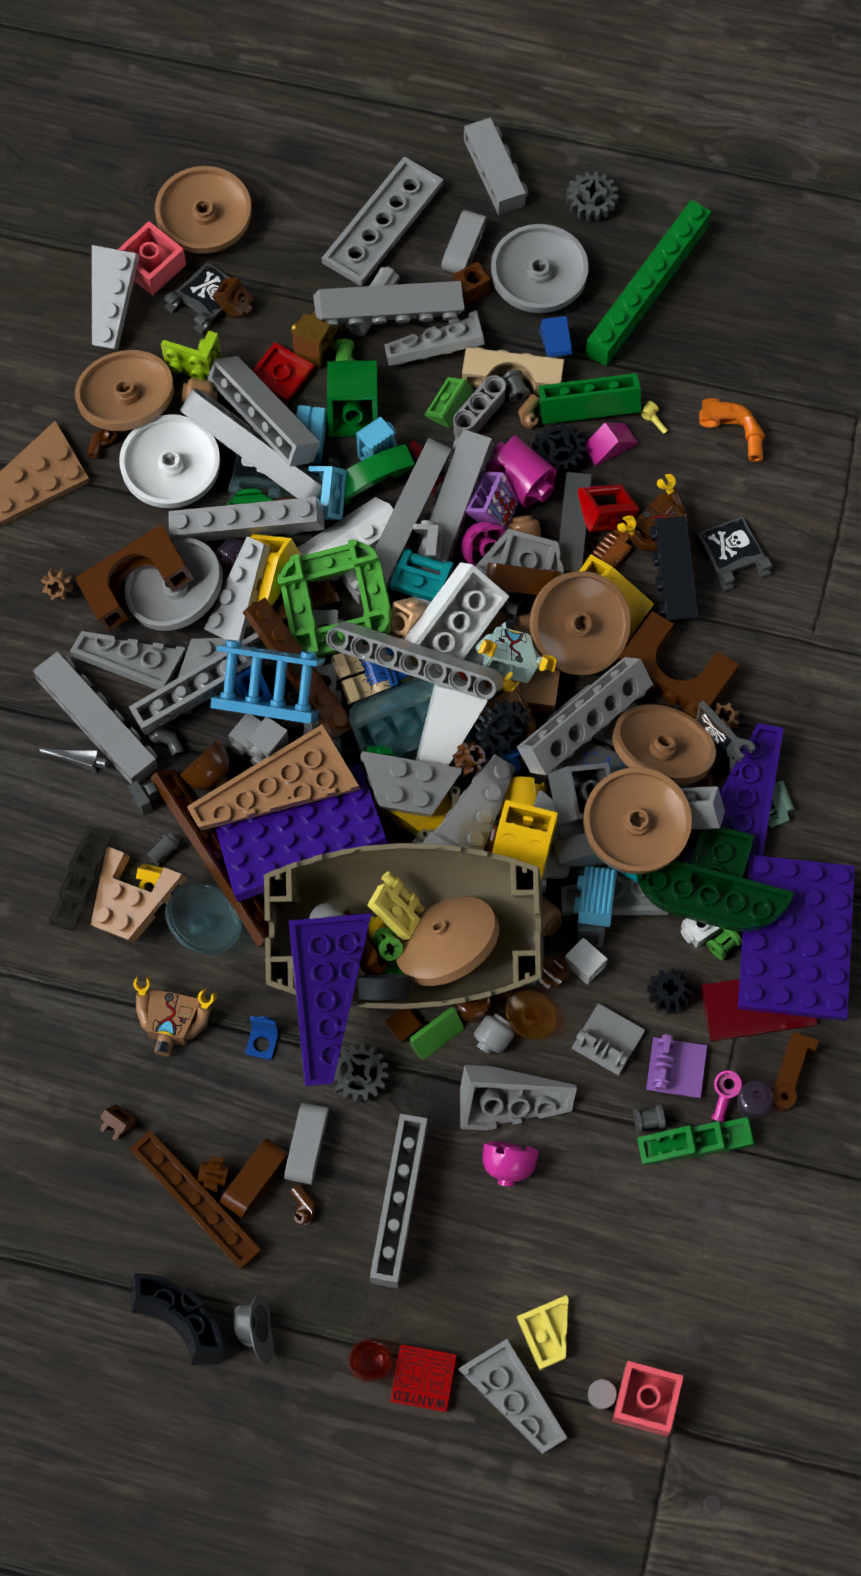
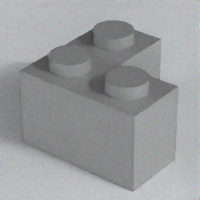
M245 714L228 735L231 749L240 756L246 755L252 759L253 765L289 745L288 731L269 717H265L263 721H260L252 714Z

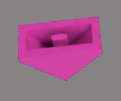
M605 422L586 442V454L595 467L636 446L638 441L625 423Z

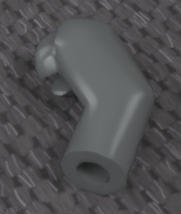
M161 726L149 734L152 743H166L174 758L180 757L185 753L175 732Z

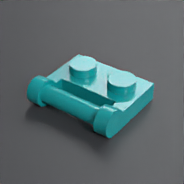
M404 548L390 582V589L432 602L451 576L454 563L450 561H445L444 563L415 554L413 550ZM412 563L441 573L437 575L408 565Z

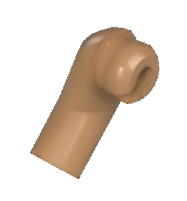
M533 394L527 398L518 411L521 424L527 429H533L538 424V417H535L533 411L540 401Z

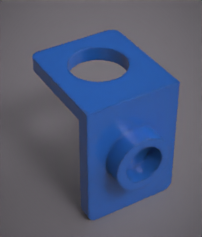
M251 1016L250 1024L252 1029L246 1048V1055L271 1060L279 1034L278 1024L272 1018L266 1016ZM260 1037L266 1038L270 1043L269 1048L264 1052H259L254 1048L255 1040Z

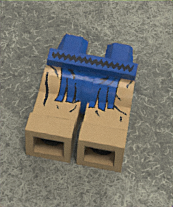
M386 647L387 653L394 657L392 649ZM345 653L334 655L331 658L339 680L364 672V674L343 680L340 683L348 705L396 687L399 684L398 682L410 676Z

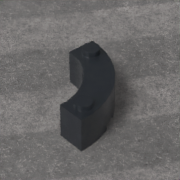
M134 1273L131 1284L132 1313L154 1316L173 1327L187 1346L191 1365L220 1364L224 1353L221 1333L215 1319H212L209 1312L203 1306V1302L187 1288L184 1290L169 1282L170 1279L152 1274Z

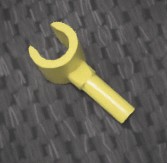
M648 401L641 412L642 417L645 420H651L663 434L667 433L668 429L655 415L659 410L658 406L654 402Z

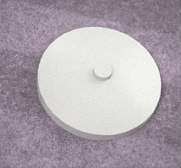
M162 415L144 426L133 429L127 436L120 452V470L127 488L141 501L160 508L182 507L199 500L214 485L220 471L219 448L214 436L190 418L181 415Z

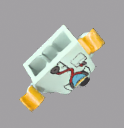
M504 622L501 627H496L492 634H487L476 646L477 653L484 656L482 666L499 672L502 677H505L509 672H513L510 679L524 683L529 682L536 669L540 671L547 669L555 672L558 661L556 657L551 655H543L541 657L532 643L531 636L517 631V626L513 622Z

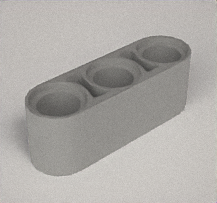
M467 210L462 211L445 251L441 264L442 270L456 273L470 266L484 233L487 216Z
M495 375L488 377L457 411L453 420V434L455 437L457 435L461 436L463 429L478 433L504 403L506 383L502 377ZM491 390H498L499 392H497V393H492V392H490V391H491ZM476 407H482V408H484V409H483V410H477V409H475V408H476ZM462 424H467V425H469V426H468V427H461L460 425H462Z
M301 1103L284 1179L312 1185L327 1123L328 1107Z

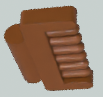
M618 529L611 530V532L607 533L608 536L604 537V541L597 545V550H593V554L616 569L632 550V547L628 544L630 540L627 536L628 533L620 532Z

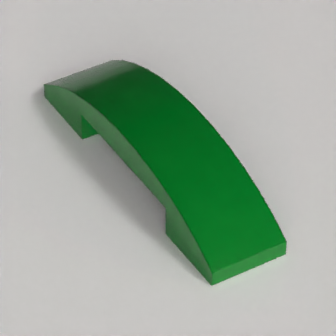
M404 444L384 450L348 468L344 506L351 503L350 498L392 475L394 478H397L413 469L415 462L407 445Z

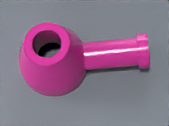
M730 1070L720 1072L714 1081V1087L719 1094V1098L711 1118L720 1122H725L726 1118L724 1117L730 1098L738 1095L742 1089L740 1076ZM727 1079L734 1081L735 1085L732 1089H728L725 1086Z

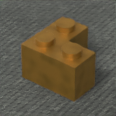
M315 310L312 315L303 313L300 320H296L291 329L294 353L321 369L333 349V342L338 340L343 332V323H339L337 327H330V324L316 318Z

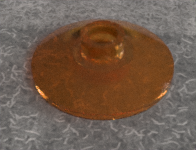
M519 991L509 999L506 1005V1017L510 1026L515 1032L527 1039H544L551 1035L556 1028L557 1012L554 1005L546 996L537 991Z

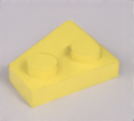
M567 1295L517 1316L518 1323L539 1371L566 1358Z

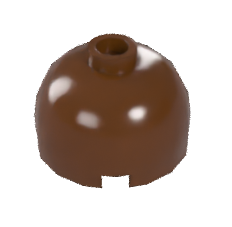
M216 740L180 776L191 787L198 790H208L213 786L218 788L229 779L226 774L231 768L230 756L226 749Z

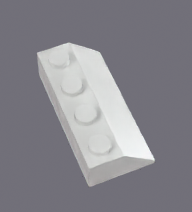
M375 497L297 549L303 556L348 544V540H358L375 549L394 509L389 503ZM342 574L318 580L316 582L324 580H333V582H335L336 580L342 577Z
M460 562L404 640L464 659L509 598V595L473 564ZM435 664L436 670L443 673V668L439 664Z

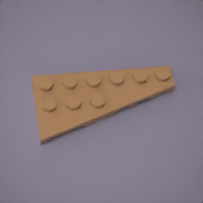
M56 421L0 471V527L90 483L86 472Z
M321 724L193 802L187 808L199 829L203 831L361 790L326 729Z

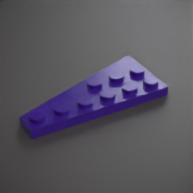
M759 723L749 738L755 745V751L751 754L747 749H743L744 760L736 762L720 791V795L725 809L721 827L754 835L749 855L763 856L783 728ZM699 829L682 862L691 863L701 829ZM746 868L743 877H746Z
M371 913L289 920L305 1087L333 1084Z

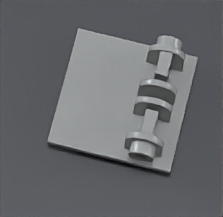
M598 1003L584 1028L579 1031L571 1049L619 1076L645 1030Z

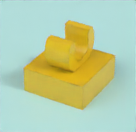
M145 863L138 867L136 879L142 880L139 888L145 890L147 882H151L155 887L163 867Z

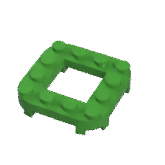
M348 540V544L303 556L295 554L289 557L290 560L283 567L281 574H278V584L282 590L290 633L303 651L315 652L317 657L339 652L330 648L326 641L327 633L339 623L317 628L308 583L356 571L364 608V617L345 622L357 624L387 635L390 633L393 614L383 567L379 556L369 545L358 540ZM338 631L340 639L345 641V635ZM362 639L363 645L369 644L366 640Z

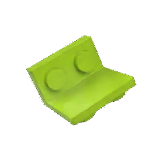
M209 330L205 339L202 338L200 340L198 350L163 340L161 343L164 362L174 374H184L192 378L208 380L213 360L222 358L218 333Z

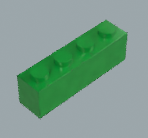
M637 373L539 385L540 411L543 424L641 412V388Z

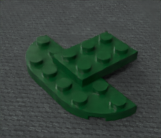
M721 826L720 828L700 830L690 864L674 860L671 864L658 871L636 874L638 884L644 895L661 910L679 917L738 932L755 931L771 925L786 912L794 895V892L744 879L743 875L754 841V835Z

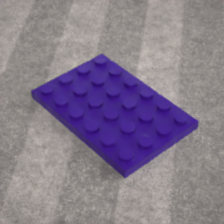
M361 764L349 768L361 790L215 827L237 902L263 893L264 874L280 869L283 866L343 849L388 844Z
M749 855L746 868L747 880L794 892L788 909L777 921L759 930L742 932L737 1009L846 1021L848 1017L855 866Z

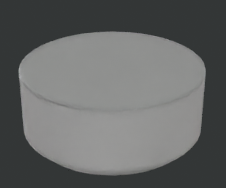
M597 1380L589 1387L588 1400L596 1409H608L616 1400V1389L607 1380Z

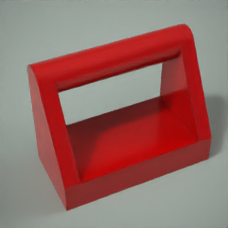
M621 484L581 487L578 489L584 522L590 532L618 529L617 526L620 523H624L627 526L623 517L632 516L635 518L640 510ZM615 495L617 504L598 506L593 497Z

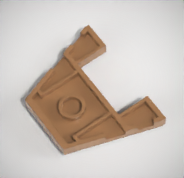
M107 847L90 925L135 943L155 919L154 913L162 903L167 904L173 897L171 892L178 884L182 886L187 877L181 873L163 868L153 891L143 890L119 881L130 856L124 852Z

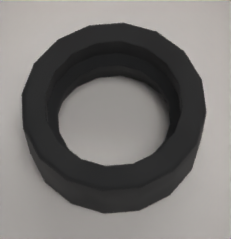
M375 974L358 977V999L381 1001L400 1000L410 997L409 975Z

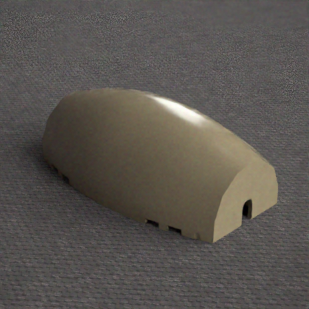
M396 843L361 846L321 854L264 874L265 921L269 922V938H265L266 985L296 995L289 920L309 919L313 909L324 903L333 904L342 912L349 909L353 915L371 913V917H377L367 905L377 887L385 883L381 878L387 871L394 877L398 876L404 882L403 886L410 893H415L420 898L419 902L425 907L424 911L439 902L457 897H473L486 902L493 910L499 922L498 939L488 957L467 975L455 981L436 986H424L410 981V997L406 999L381 1001L358 999V977L366 975L359 968L351 1006L386 1009L445 1006L490 997L542 978L544 949L542 888L539 867L487 851L459 846Z

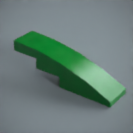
M748 1117L723 1123L717 1121L695 1127L689 1125L637 1137L643 1165L701 1157L755 1146L751 1123Z

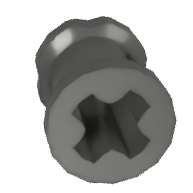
M521 370L510 371L502 377L510 393L508 397L510 402L518 403L530 396V390L525 387L522 380L524 375Z
M661 1104L656 1105L652 1109H633L637 1133H641L643 1129L665 1128V1117Z

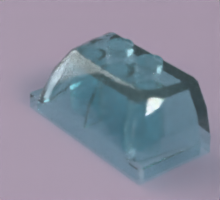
M414 678L355 702L349 711V722L360 752H366L368 745L376 747L384 745L392 748L397 757L419 748L435 683Z

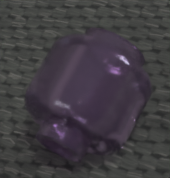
M229 538L215 550L214 553L221 563L224 575L230 574L244 541Z
M749 1081L740 1088L736 1098L737 1107L745 1117L760 1119L766 1116L774 1102L773 1092L762 1081Z

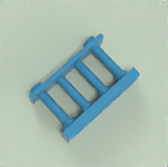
M226 640V643L217 646L216 651L227 653L224 691L211 698L210 708L308 724L318 721L319 710L311 709L309 704L313 666L317 667L324 664L325 658H319L317 653L301 651L300 655L242 646V642L238 640ZM238 654L252 656L249 693L245 698L236 697L234 692ZM263 658L277 660L274 696L270 702L261 701L259 696ZM288 662L302 664L299 700L295 706L286 705L284 700Z

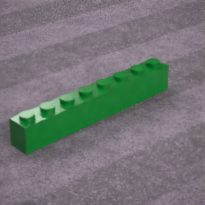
M690 200L587 339L586 355L604 366L609 364L708 229L711 216L710 210Z

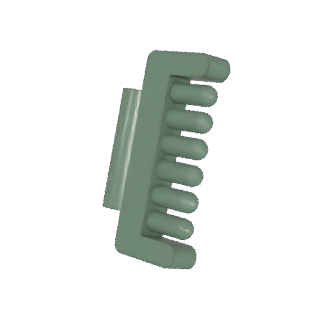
M784 781L774 784L771 807L774 808L770 809V814L773 815L769 816V829L788 824L789 816L787 813L795 810Z

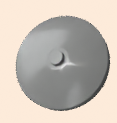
M546 224L526 225L508 233L496 246L491 260V277L500 296L512 306L533 313L553 312L571 304L583 291L588 276V259L580 242L567 231Z
M186 537L172 539L194 577V580L174 592L170 590L159 571L153 567H140L129 573L125 585V599L129 610L141 624L154 630H176L194 623L213 606L222 587L223 570L219 559L205 543Z

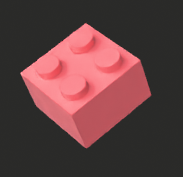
M150 221L117 249L139 255L134 281L152 296L186 266L184 249Z
M627 1361L612 1422L668 1437L672 1428L683 1376Z

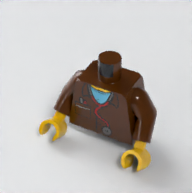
M665 474L668 480L667 486L663 479L657 481V486L662 490H666L665 494L661 492L636 520L632 516H625L623 520L627 523V526L624 523H620L617 526L620 532H628L627 536L639 550L656 551L655 541L650 540L649 526H653L655 519L686 516L688 528V514L677 489L673 488L676 484V479L672 474ZM689 538V545L691 547L693 540Z

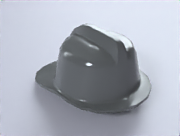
M257 1295L252 1303L235 1307L234 1330L238 1340L243 1345L253 1347L260 1362L268 1364L271 1362L274 1352L270 1326V1308L265 1296Z

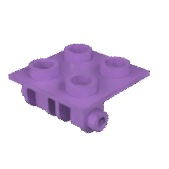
M662 1035V1038L653 1037L646 1090L701 1098L707 1045L675 1041L671 1035Z

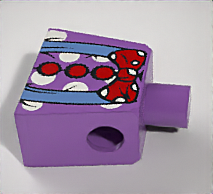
M482 472L465 510L476 522H493L502 526L505 530H507L509 523L513 522L512 518L518 505V499L503 472Z

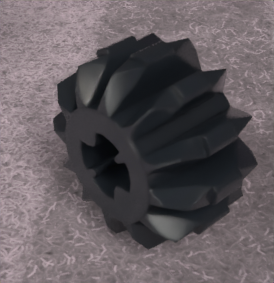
M670 968L668 975L661 969L658 972L659 977L651 976L650 982L652 984L648 985L646 990L651 994L648 997V1001L651 1003L657 1002L655 1010L658 1011L663 1006L665 1007L666 1015L670 1014L671 1008L676 1013L681 1012V1005L687 1007L689 1005L688 998L693 995V991L688 989L691 986V981L683 980V972H680L677 976L674 975V968ZM667 987L672 988L673 995L667 994Z

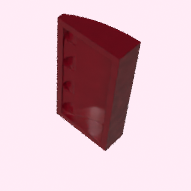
M739 979L703 984L700 989L710 1042L817 1025L816 1018L737 1009Z

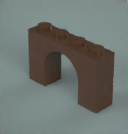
M162 524L75 577L95 617L107 633L129 620L118 600V587L123 578L131 571L140 567H153L157 569L172 592L194 580Z
M652 611L620 654L618 662L624 657L641 659L653 683L647 690L657 692L662 695L666 702L671 705H678L684 709L686 714L696 719L699 703L704 701L712 709L736 676L739 664L717 651L702 673L693 679L680 681L666 676L659 669L656 656L672 635L674 624Z

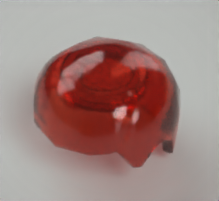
M364 1339L353 1346L348 1356V1365L353 1376L361 1382L375 1383L388 1375L393 1365V1360H391L386 1346L375 1340Z

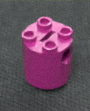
M515 435L506 444L500 442L494 448L493 454L495 456L488 462L485 472H503L518 499V503L526 508L538 500L540 502L545 501L554 490L553 485L557 470Z

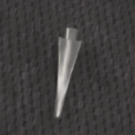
M44 747L39 750L42 754L68 761L94 773H97L98 767L106 769L109 763L108 759L98 755V750H61Z

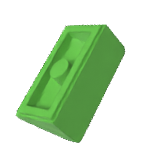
M448 377L426 411L425 417L447 428H452L455 414L472 396L473 388L465 379Z
M450 1007L410 1037V1047L421 1060H425L464 1030L454 1007Z

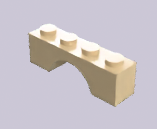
M466 347L462 379L467 380L471 387H479L490 376H501L513 370H521L524 375L523 378L531 384L534 394L539 395V385L561 383L564 359L534 356L529 353H509L505 350H485L481 347Z

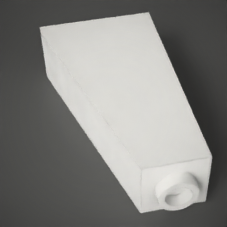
M434 684L416 761L449 766L453 759L452 755L458 751L457 746L463 743L486 705L487 700Z

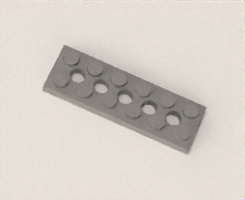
M403 157L324 254L322 263L362 287L443 186V179L408 158ZM413 184L416 186V189L408 191L404 186ZM394 201L403 203L398 208L392 207L390 204ZM379 218H387L389 222L382 225L377 223V220ZM366 235H373L376 237L373 241L370 242L365 241L363 239V237ZM352 252H359L362 254V256L357 259H353L349 255Z

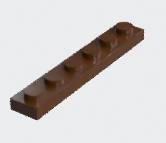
M266 597L242 612L268 650L301 655L303 650ZM288 662L286 676L299 693L302 664ZM313 666L309 704L311 709L319 710L318 722L324 726L333 741L355 725Z
M151 1131L147 1132L130 1148L135 1157L240 1271L261 1253V1249Z

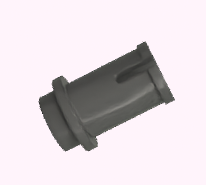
M171 833L163 834V839L146 854L157 866L173 850H178L177 846L180 842Z

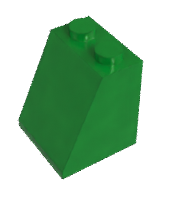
M328 361L327 409L329 437H356L358 431L378 419L377 361Z

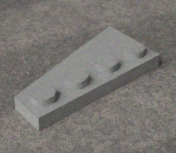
M92 245V345L95 347L118 351L139 261V255L136 253Z
M248 536L246 537L205 625V630L225 640H244L245 629L250 627V623L242 612L250 607L252 602L257 601L259 592H257L256 587L258 580L262 579L270 551L269 546Z

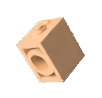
M412 597L395 601L392 606L393 621L391 631L388 635L404 640L428 606Z

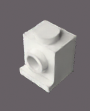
M687 918L682 921L681 925L683 938L689 944L692 942L696 948L723 930V928L705 923L703 924L706 927L700 928L696 924L698 923L697 921Z

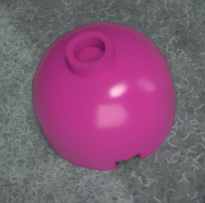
M487 521L476 523L468 528L461 542L462 556L466 562L476 566L506 532L505 528Z
M484 1142L482 1162L487 1173L491 1177L498 1179L499 1185L513 1187L516 1181H524L534 1172L539 1150L526 1146L525 1151H523L522 1147L514 1143Z

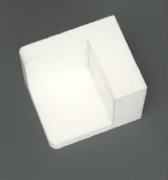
M584 938L565 956V960L570 964L568 966L569 969L587 985L606 967L607 958Z

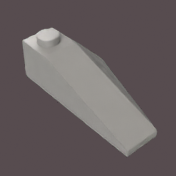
M464 1065L460 1086L461 1129L492 1130L496 1129V1125L512 1122L514 1125L522 1123V1119L536 1116L541 1119L571 1112L577 1087L569 1083L492 1066Z

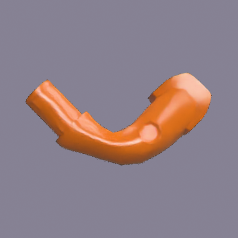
M716 398L704 399L702 401V409L699 411L700 425L706 428L718 427L719 424H736L744 427L745 440L748 441V460L751 462L762 461L765 434L751 411L737 403L720 402Z

